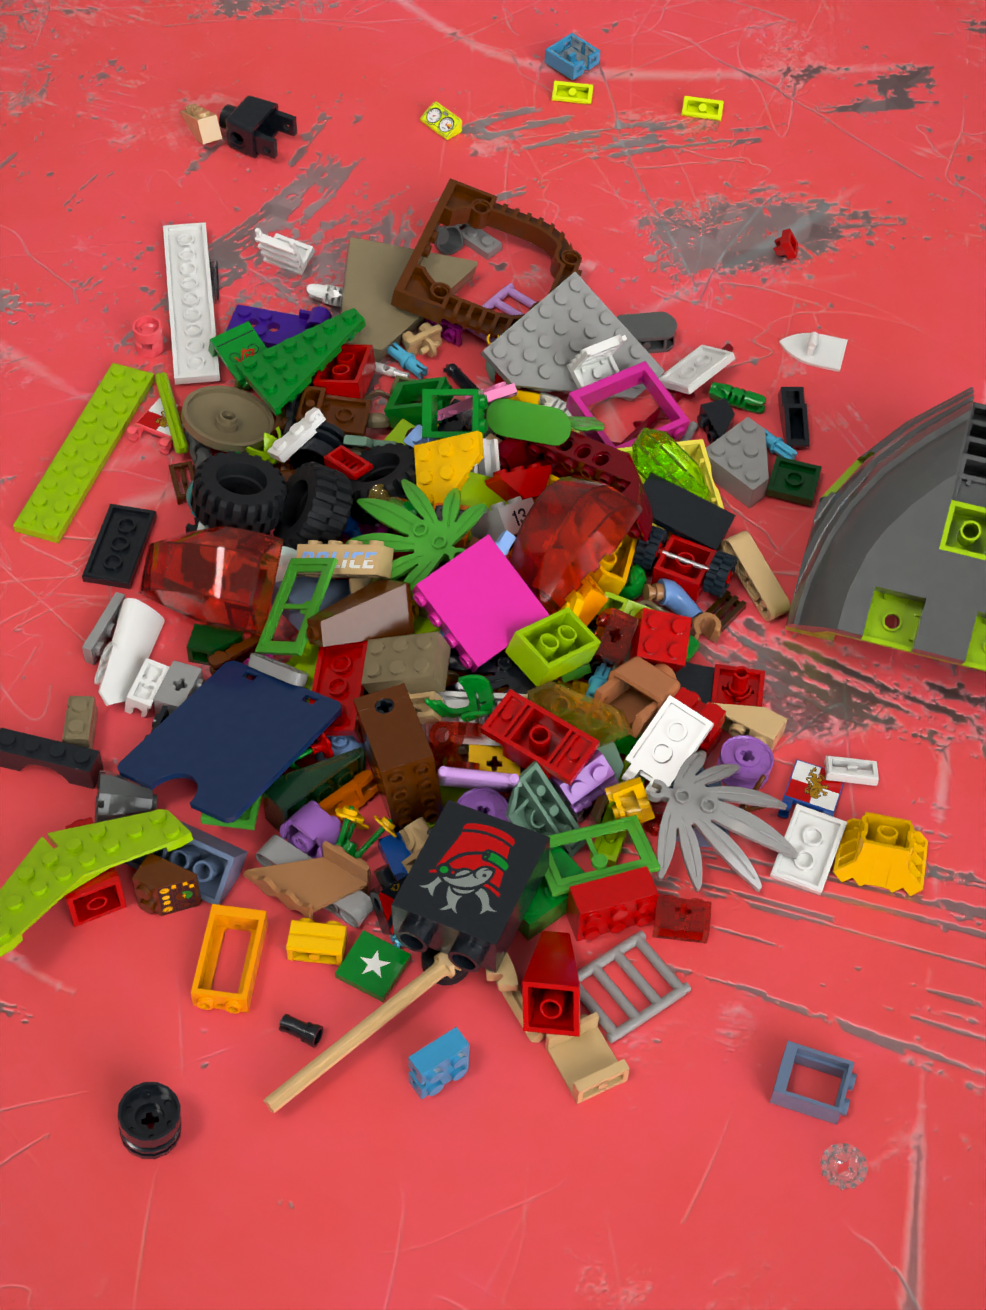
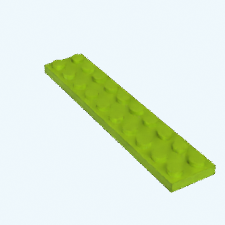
M112 363L13 525L15 532L54 543L60 542L154 383V373Z

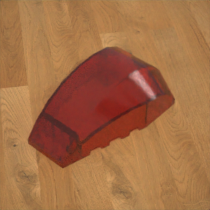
M577 475L561 477L545 488L524 518L513 544L510 563L548 614L552 615L567 603L565 598L573 590L577 592L584 585L581 581L590 571L595 573L600 568L599 562L606 554L611 556L616 551L643 509L640 505L608 484Z
M221 526L187 532L151 543L148 546L138 593L212 628L261 637L268 618L284 539L255 531Z

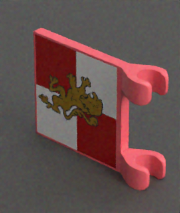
M159 397L135 424L127 428V432L130 433L128 440L137 442L144 430L162 437L159 440V445L162 446L160 452L168 455L174 444L161 398ZM176 404L179 417L181 420V411L183 406ZM181 420V424H182V427H183V431L185 432L186 429L184 428L183 423H182V420Z

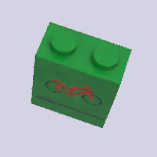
M248 321L211 338L208 351L212 357L220 356L235 379L234 388L248 390L252 387L239 374L235 364L264 351L266 346Z

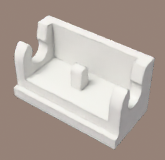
M146 658L126 697L124 712L131 714L134 708H138L141 710V717H145L170 667Z

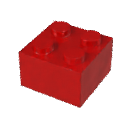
M642 608L635 614L629 660L638 656L652 665L663 663L668 665L674 672H678L686 665L692 618Z

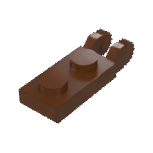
M262 631L255 632L244 641L233 644L225 652L217 651L213 655L211 654L208 658V664L211 666L209 669L211 675L226 662L238 661L243 663L246 659L250 658L251 653H255Z

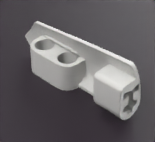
M126 598L123 600L112 642L105 647L97 668L94 683L100 686L98 692L106 706L126 702V697L145 659L149 658L165 622V619L157 611L137 599Z

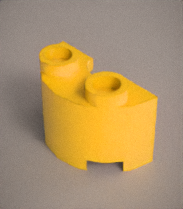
M634 777L604 788L609 802L615 801L616 803L611 805L616 819L637 815L640 823L655 818L640 777Z

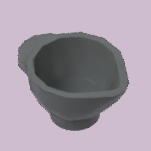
M446 225L439 226L437 230L439 234L434 244L435 248L443 255H452L461 250L464 245L462 231L455 225L449 227Z

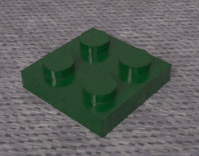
M776 456L766 495L812 506L822 467Z

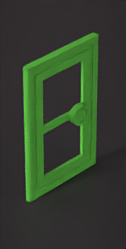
M290 559L255 653L302 656L308 640L306 633L308 627L307 619L318 613L336 567L337 559ZM297 573H321L311 601H306L303 604H286ZM283 609L300 610L301 614L305 616L295 642L272 641Z
M637 815L549 835L550 848L586 840L593 856L591 865L596 870L561 878L552 854L549 852V868L544 879L551 896L554 897L569 893L570 886L645 866L648 867L650 873L660 871L661 867ZM627 830L640 860L607 867V857L597 853L591 838Z

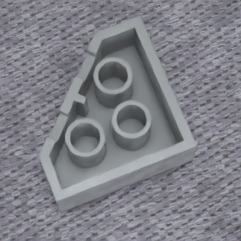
M747 417L706 447V451L711 464L713 481L750 509L765 497L769 474L765 429Z

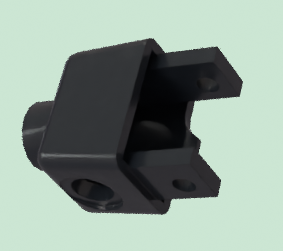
M247 96L237 107L227 104L222 109L219 118L220 127L227 130L229 147L254 158L259 154L273 159L278 156L277 139L274 137L279 131L291 136L297 134L296 116L279 111L277 103L254 96Z

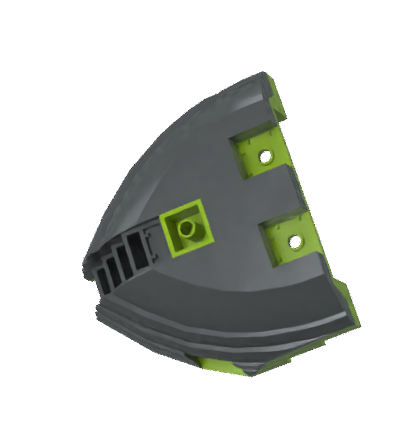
M973 387L903 423L860 456L819 499L785 630L832 642L835 635H840L986 672V405L973 402ZM889 615L896 616L899 619V626L894 629L888 628L885 625V618Z

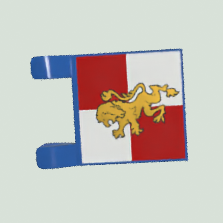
M797 759L782 799L787 808L786 810L779 809L778 816L787 819L792 804H799L833 817L844 782L826 780L825 768Z

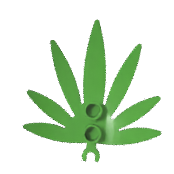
M403 479L401 480L402 487L409 502L424 520H421L412 512L397 504L380 499L361 498L357 500V503L365 512L382 524L408 537L389 533H371L357 536L350 540L362 541L366 545H369L370 540L383 541L384 546L393 548L394 552H414L393 561L391 579H388L396 580L410 572L403 582L410 583L412 597L414 594L412 590L415 585L432 574L440 562L451 561L465 551L464 548H455L453 546L480 520L487 510L486 504L474 505L465 510L458 518L461 497L459 490L453 488L447 494L443 503V520L438 521L434 508L427 496L415 484ZM373 578L370 583L376 581L379 578Z

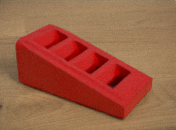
M342 445L324 456L325 466L340 471L353 480H357L373 469V464Z

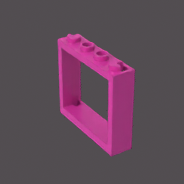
M646 361L570 392L566 403V408L572 416L594 417L587 406L643 383L671 423L616 447L604 430L584 432L587 437L614 448L665 445L667 442L674 439L678 440L680 436L685 435L690 422Z

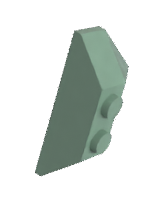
M533 761L519 775V782L513 787L505 814L509 822L545 836L580 828L539 764ZM582 840L561 845L560 847L572 858L587 842Z

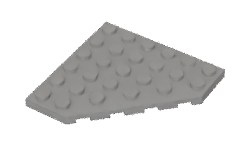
M576 272L571 274L481 352L482 357L508 385L514 383L516 389L521 387L532 388L535 391L564 392V394L577 390L578 388L567 365L572 363L571 360L575 359L577 354H580V350L619 334L621 336L625 335L627 338L612 355L619 371L646 361L657 377H660L665 372ZM641 383L608 398H624V400L633 401L646 387Z

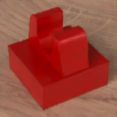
M790 228L782 230V236L775 240L777 247H774L773 250L777 256L786 255L788 260L796 258L798 242Z

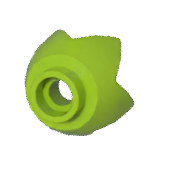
M278 426L276 431L279 439L283 437V434ZM264 433V451L246 447V451L251 456H260L262 460H268L273 466L278 462L267 452L277 440L276 437L268 433Z

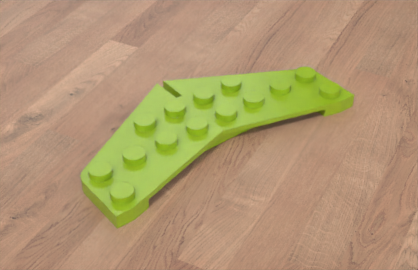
M157 809L47 833L49 841L56 848L54 849L41 837L0 889V957L23 941L22 934L66 894L109 868L163 848L168 852L180 848L193 840L191 832L171 812L165 809Z

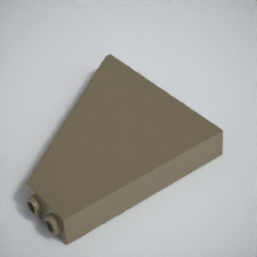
M350 237L346 255L340 314L355 308L364 317L366 326L355 335L352 341L347 340L344 344L373 345L375 361L380 362L388 355L387 350L390 345L395 348L392 345L393 343L400 344L402 342L403 333L407 331L414 332L425 322V318L391 305L394 289L414 249ZM430 252L428 258L424 257L420 265L426 268L435 282H443L449 285L452 290L451 294L455 295L473 279L478 261Z

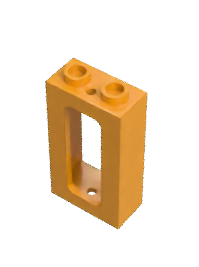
M212 904L191 989L193 1006L203 1010L223 1009L233 1014L240 1012L249 1013L268 927L267 911ZM228 929L251 933L238 994L211 990L224 933Z

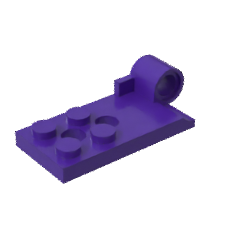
M237 304L226 331L249 321L251 325H256L253 328L266 348H270L283 342L285 339L304 332L306 329L331 319L332 314L328 309L320 306L314 307L311 311L300 309L299 315ZM270 329H278L275 332L269 331Z

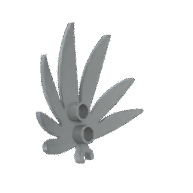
M698 751L689 756L680 767L673 789L667 787L663 781L654 779L652 787L658 789L660 793L650 791L648 799L652 802L664 801L667 803L661 819L657 840V861L661 867L660 871H657L658 881L664 878L670 865L676 844V830H678L681 853L694 890L696 892L700 891L702 886V857L697 837L691 825L698 829L718 855L757 892L761 890L762 884L750 860L737 843L712 822L759 845L789 857L797 858L798 852L773 827L748 811L722 801L782 810L787 808L785 803L753 789L736 786H705L735 774L740 770L741 766L722 764L710 767L696 775L706 760V752Z

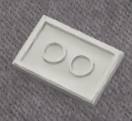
M700 345L658 379L665 388L690 395L734 361L735 356L730 351Z
M797 804L784 838L795 848L798 856L795 859L778 852L770 877L821 896L847 822Z

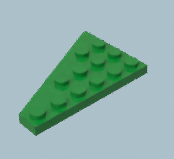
M355 308L346 310L342 314L325 320L323 323L310 329H306L298 335L285 339L277 345L266 348L256 355L245 358L243 361L235 364L237 371L272 412L278 416L282 413L281 408L287 402L292 403L296 396L312 382L311 377L317 371L322 372L326 365L342 351L341 346L347 340L352 341L355 335L366 326L365 319Z

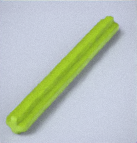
M165 372L157 373L155 381L175 451L179 455L182 453L186 454L188 452V445L168 375Z

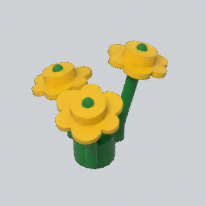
M344 805L342 809H335L336 814L341 816L340 819L344 821L335 845L341 846L347 854L354 858H361L385 830L393 837H397L393 831L396 826L392 823V819H388L385 816L381 819L375 815L374 818L381 827L357 851L358 845L350 841L355 827L360 830L369 829V826L363 824L365 818L353 806Z

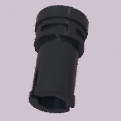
M285 1014L279 1024L281 1025L279 1031L300 1038L301 1042H306V1044L313 1048L320 1042L324 1029L321 1025L303 1022L289 1014Z

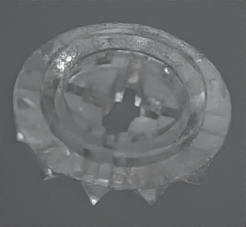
M838 1143L828 1147L820 1161L822 1176L826 1177L830 1185L840 1187L841 1190L845 1188L855 1189L863 1183L867 1176L868 1164L865 1156L859 1149L850 1144ZM849 1159L850 1162L848 1170L850 1171V1173L848 1171H844L843 1173L838 1174L839 1165L837 1164V1162L839 1164H843L844 1162H847Z

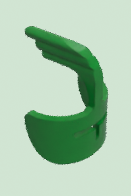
M466 675L458 678V682L466 691L469 699V704L466 707L450 708L441 700L424 699V702L441 717L457 718L461 716L464 722H470L487 716L495 709L494 694L490 682L481 675ZM476 693L478 694L479 703L481 704V705H480V711H479V705H478V699H477Z

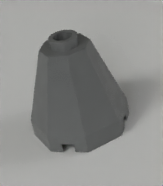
M108 770L99 771L98 792L95 802V823L156 810L157 794H153V790L124 778L115 772Z

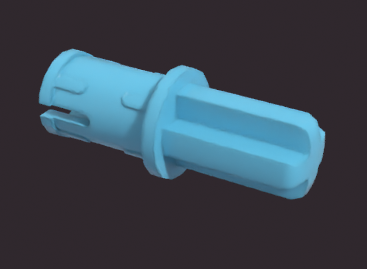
M765 429L766 447L770 453H776L780 457L795 460L797 451L784 443L783 438H777Z
M601 663L600 666H597L594 675L589 678V687L585 693V700L589 704L593 702L595 691L608 680L611 668L607 667L606 663Z

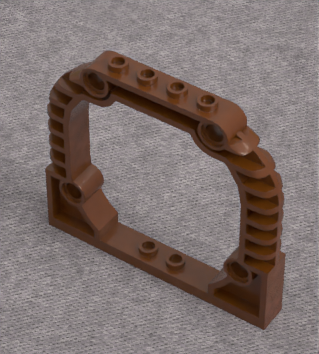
M450 178L394 289L391 305L441 324L442 319H446L452 325L456 323L463 326L462 329L467 330L469 328L474 330L475 334L479 335L482 333L487 336L490 334V339L498 338V335H502L525 315H509L496 312L451 294L452 290L449 285L443 282H435L426 268L420 264L424 257L428 258L432 248L430 244H435L440 224L449 227L468 223L475 229H483L489 226L542 248L552 258L550 272L555 280L549 293L574 272L581 276L582 270H579L582 257L577 251L573 250L571 243L569 245L563 231L560 233L553 223L550 225L544 222L542 217L539 219L534 218L532 213L529 212L527 215L521 213L519 208L515 210L508 208L506 203L500 205L496 203L498 196ZM540 301L534 303V304L531 306L530 310H531L535 305H537Z

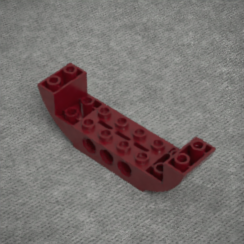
M571 431L566 442L560 445H547L516 438H508L498 444L500 470L507 469V473L515 467L524 466V469H527L529 465L541 463V466L551 465V474L565 479L576 486L589 489L593 494H600L604 487H607L614 498V505L618 512V517L625 527L626 534L633 539L638 538L645 542L648 541L653 521L652 506L629 453L574 431Z

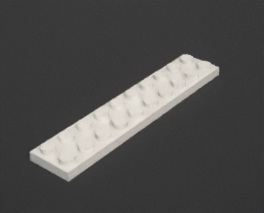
M206 222L164 225L163 233L175 385L220 381L218 355L212 357L208 351L210 339L216 336Z

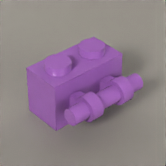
M598 749L571 786L553 775L550 778L559 793L571 804L570 807L575 814L593 806L592 802L597 799V796L607 795L604 788L619 783L606 758Z

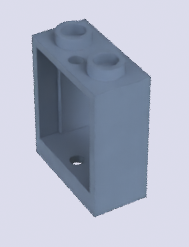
M787 1041L770 1103L837 1125L840 1115L846 1116L849 1108L850 1099L845 1097L847 1090L852 1091L854 1088L857 1074L852 1073L855 1062ZM793 1063L841 1078L834 1106L786 1091Z

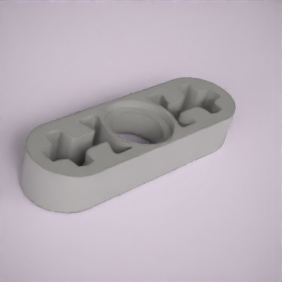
M251 653L248 661L249 667L284 682L301 687L306 685L308 673L262 654Z

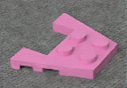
M504 381L485 389L484 394L487 395L489 404L496 399H507L516 396L517 389L514 383L506 385ZM464 396L465 400L438 410V421L473 409V396Z

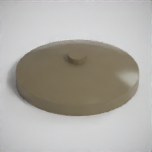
M207 386L193 391L184 400L181 411L183 426L194 439L210 448L224 452H247L246 447L259 449L264 446V433L272 435L274 428L273 414L262 400L249 392L229 386Z

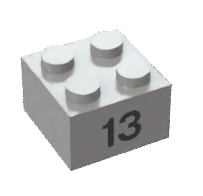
M521 496L508 500V505L504 501L491 505V511L487 508L480 520L471 529L472 537L482 539L489 534L493 541L496 542L503 531L507 530L512 535H517L542 525L532 497L522 500Z

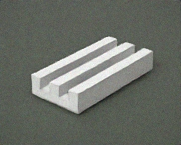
M835 756L825 757L826 780L877 786L879 781L877 761Z

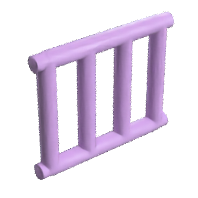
M509 283L482 306L488 309L496 307L509 315H520L523 313L502 300L509 295L529 308L536 301L517 291L514 285ZM467 328L468 331L487 342V335L482 333L479 335L475 334L474 330ZM497 338L490 339V342H494Z
M442 766L438 769L437 773L439 786L474 789L476 787H487L497 792L511 793L513 787L519 782L517 774Z

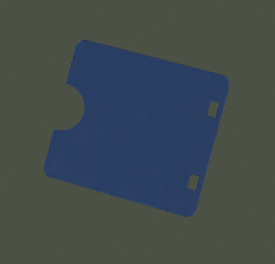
M229 661L223 664L121 760L117 769L122 777L151 790L171 779L187 778L193 780L198 788L195 797L190 802L191 808L221 822L231 823L236 821L342 714V706L339 701L304 687L284 682L238 661ZM250 674L256 678L252 681L246 677ZM310 698L316 702L312 705L307 703L306 700Z

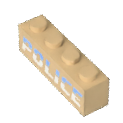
M308 540V544L297 545L296 558L337 559L338 561L331 578L391 579L394 549L384 546L383 541L370 540L369 545L356 540H349L348 544H343L342 541L329 540L328 544H323L322 541ZM297 573L309 578H320L321 573Z

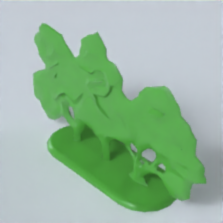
M496 399L489 406L487 405V409H484L487 423L494 433L547 445H560L566 442L570 436L571 427L582 432L591 430L602 431L605 428V424L595 417L568 416L563 410L510 399Z

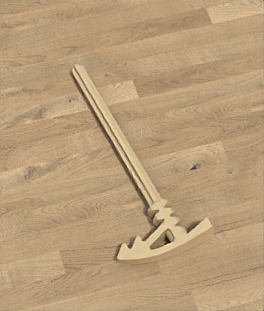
M437 953L434 956L435 962L432 966L267 1096L263 1102L267 1105L271 1113L278 1111L443 977L448 976L452 978L455 976V969L459 971L461 969L450 962L448 954ZM506 953L497 973L486 970L487 981H498L499 991H518L519 986L514 965L508 953Z

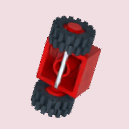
M652 526L647 542L639 539L633 556V565L638 564L643 569L653 571L651 586L654 583H658L659 579L673 580L687 592L695 603L702 590L720 598L726 593L737 565L738 558L720 550L710 549L673 534L666 544L668 532Z

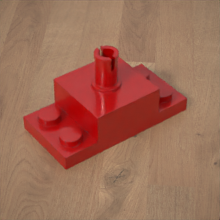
M511 689L481 727L482 734L503 746L504 757L524 769L533 761H536L548 780L553 775L569 786L572 785L600 745L599 740Z

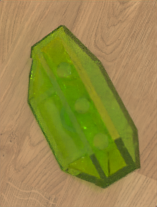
M643 428L632 444L633 461L638 473L646 480L650 472L706 499L710 491L708 486H705L704 477L697 462L665 431Z

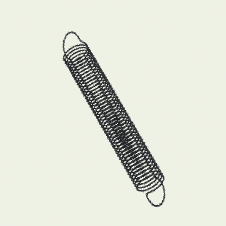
M211 261L212 295L216 293L217 297L213 298V300L217 299L219 301L218 262L215 264Z

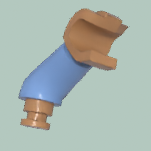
M664 578L659 579L658 583H654L652 586L651 584L644 585L643 596L645 600L651 601L653 599V601H658L660 605H665L677 615L691 617L690 635L698 640L700 634H703L712 643H717L721 634V621L712 613H703L678 583Z

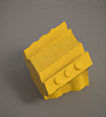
M865 812L861 819L851 818L846 821L847 825L836 852L833 871L841 882L853 878L859 886L865 884L889 889L891 893L904 888L909 896L923 890L928 841L920 831L915 830L910 820Z

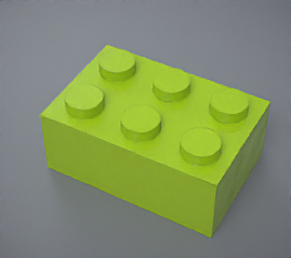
M567 607L516 631L505 652L535 686L539 688L589 663L600 646L601 641Z

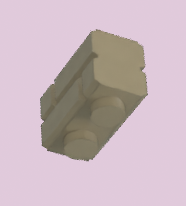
M70 696L68 698L62 742L93 749L98 716L95 697Z

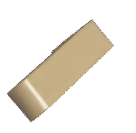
M742 531L724 539L717 551L720 550L738 558L735 572L765 621H770L789 612L790 602L752 536L747 531Z

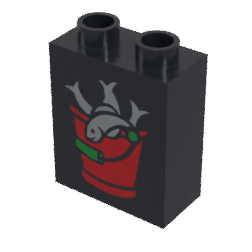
M448 800L391 904L393 930L397 940L406 948L416 952H425L430 947L448 954V959L452 964L467 972H477L481 967L497 973L549 868L550 837Z

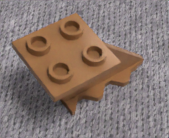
M327 841L322 844L323 857L247 869L244 872V877L257 885L264 894L277 897L288 909L298 910L305 918L310 919L314 918V912L359 890L369 897V892L371 891L369 865L361 858H354L347 854L341 846L332 845Z

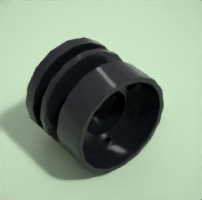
M324 421L315 429L317 433L290 457L293 468L297 469L302 464L308 462H317L325 465L324 456L340 445L350 450V446L343 444L346 434L334 424Z
M144 1082L133 1086L123 1095L118 1105L119 1133L123 1146L132 1155L142 1159L162 1157L176 1147L181 1137V1105L177 1095L168 1086L158 1082ZM153 1123L154 1128L148 1129L147 1124Z

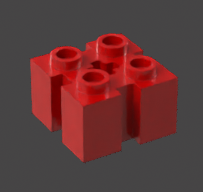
M682 687L674 698L714 724L696 751H705L707 759L721 740L723 730L721 726L724 724L726 711L717 704L701 702V698L696 692Z

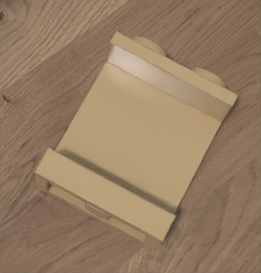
M597 1012L580 1016V1037L557 1034L546 1035L545 1048L577 1104L628 1080L630 1068L624 1059L617 1061L598 1028L599 1015Z

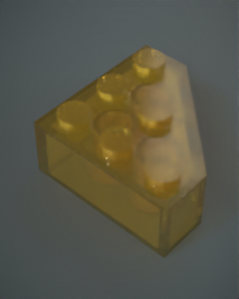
M550 681L527 691L530 701L599 740V747L633 735L624 710L563 684Z

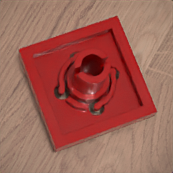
M715 664L711 703L762 707L765 671L749 669L744 666L735 667Z

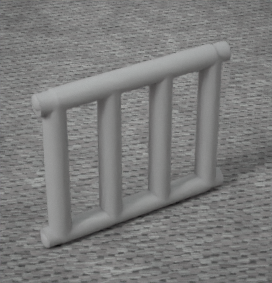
M642 930L578 970L580 982L593 974L629 1017V1020L616 1027L580 983V1001L591 1014L597 1012L599 1015L598 1023L608 1033L606 1038L611 1044L692 990L687 982L683 984L647 943L645 940L646 935ZM636 946L673 990L660 997L624 953ZM613 960L616 961L651 1003L641 1012L637 1011L602 969Z

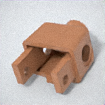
M636 656L609 673L607 682L595 691L590 710L598 713L604 707H608L616 713L617 720L627 726H632L630 735L638 738L644 733L669 695L674 697L678 693L680 682L676 679L674 671L668 665L663 663L652 665Z

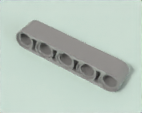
M273 835L255 854L257 861L263 867L313 859L278 835ZM361 890L324 907L354 928H358L374 910L371 898Z

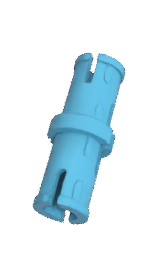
M396 342L392 344L395 348L391 345L389 346L387 354L397 360L403 369H408L418 379H423V376L427 375L428 367L420 363L413 353H408Z

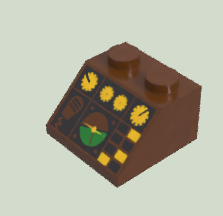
M152 853L147 855L132 877L138 906L147 913L154 912L164 916L197 907L202 902L197 874Z

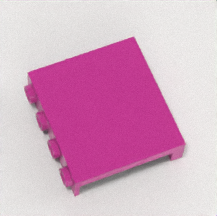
M489 534L417 583L412 590L415 602L420 607L426 609L429 613L428 618L434 627L441 629L444 633V639L452 649L455 648L459 653L462 665L466 669L470 668L473 673L484 663L507 648L516 631L550 616Z

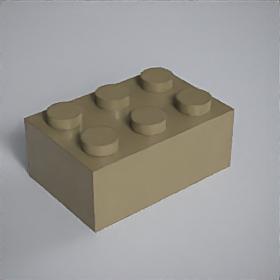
M439 631L370 639L367 644L361 684L369 694L402 683L405 684L410 694L435 691L436 693L445 692L451 647Z

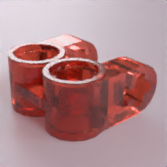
M440 721L431 727L429 737L433 744L432 753L437 773L438 769L443 766V759L445 757L447 758L445 767L480 769L479 763L462 762L458 751L464 741V737L482 738L481 727L483 724ZM449 731V737L445 741V733Z

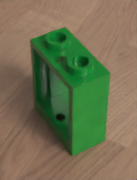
M447 377L397 382L384 409L386 416L389 418L391 428H395L402 419H405L414 426L422 425V402L411 403L422 400V389H453ZM438 396V410L448 407L454 396Z
M422 389V438H448L469 433L437 432L438 396H473L472 432L480 431L484 438V433L487 432V419H484V409H487L488 405L487 395L484 394V390Z

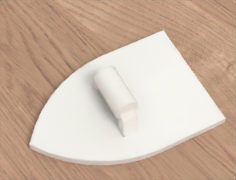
M811 332L785 337L779 341V344L791 357L804 364L840 372L848 340Z

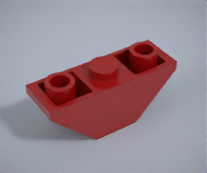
M535 463L527 466V469H524V466L510 469L508 473L507 469H502L494 472L492 478L485 480V484L506 502L521 496L522 500L531 497L534 499L543 495L552 466H541V463Z

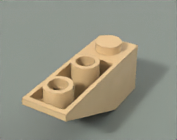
M197 104L188 105L185 107L186 110L180 111L198 142L206 144L222 139L216 114L197 106Z
M714 703L726 711L725 721L721 728L733 737L749 735L758 738L767 744L772 751L784 734L787 718L765 707Z

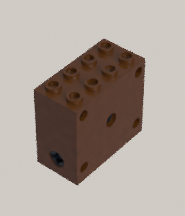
M405 684L395 685L353 699L368 764L374 775L373 777L388 817L392 819V823L396 826L393 829L394 832L403 830L404 827L420 817H423L426 823L437 821L443 811V804L434 756Z

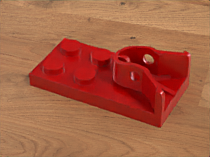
M368 640L327 647L319 646L312 691L339 701L343 710L342 714L324 731L325 736H353L357 743H363V739L358 732L359 722L353 699L364 696L365 688L361 682ZM310 699L309 703L313 705L316 701Z

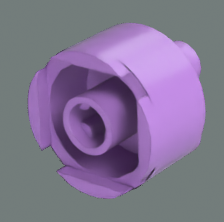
M310 801L281 825L280 836L284 840L287 839L290 844L311 858L323 857L322 844L325 841L332 845L337 843L342 824L337 817L330 816L321 809L317 802Z

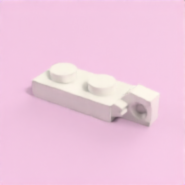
M314 407L306 412L304 418L298 423L293 424L282 438L277 439L273 443V446L267 451L268 454L280 462H285L317 433L315 429L326 420L321 411Z

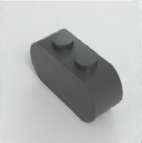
M662 311L617 316L620 322L649 354L668 352L673 348L677 322L670 314Z

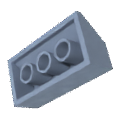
M180 821L191 832L193 840L175 850L168 852L163 848L152 852V854L197 874L201 899L210 904L221 905L239 878L248 852ZM147 855L125 862V864L138 869Z

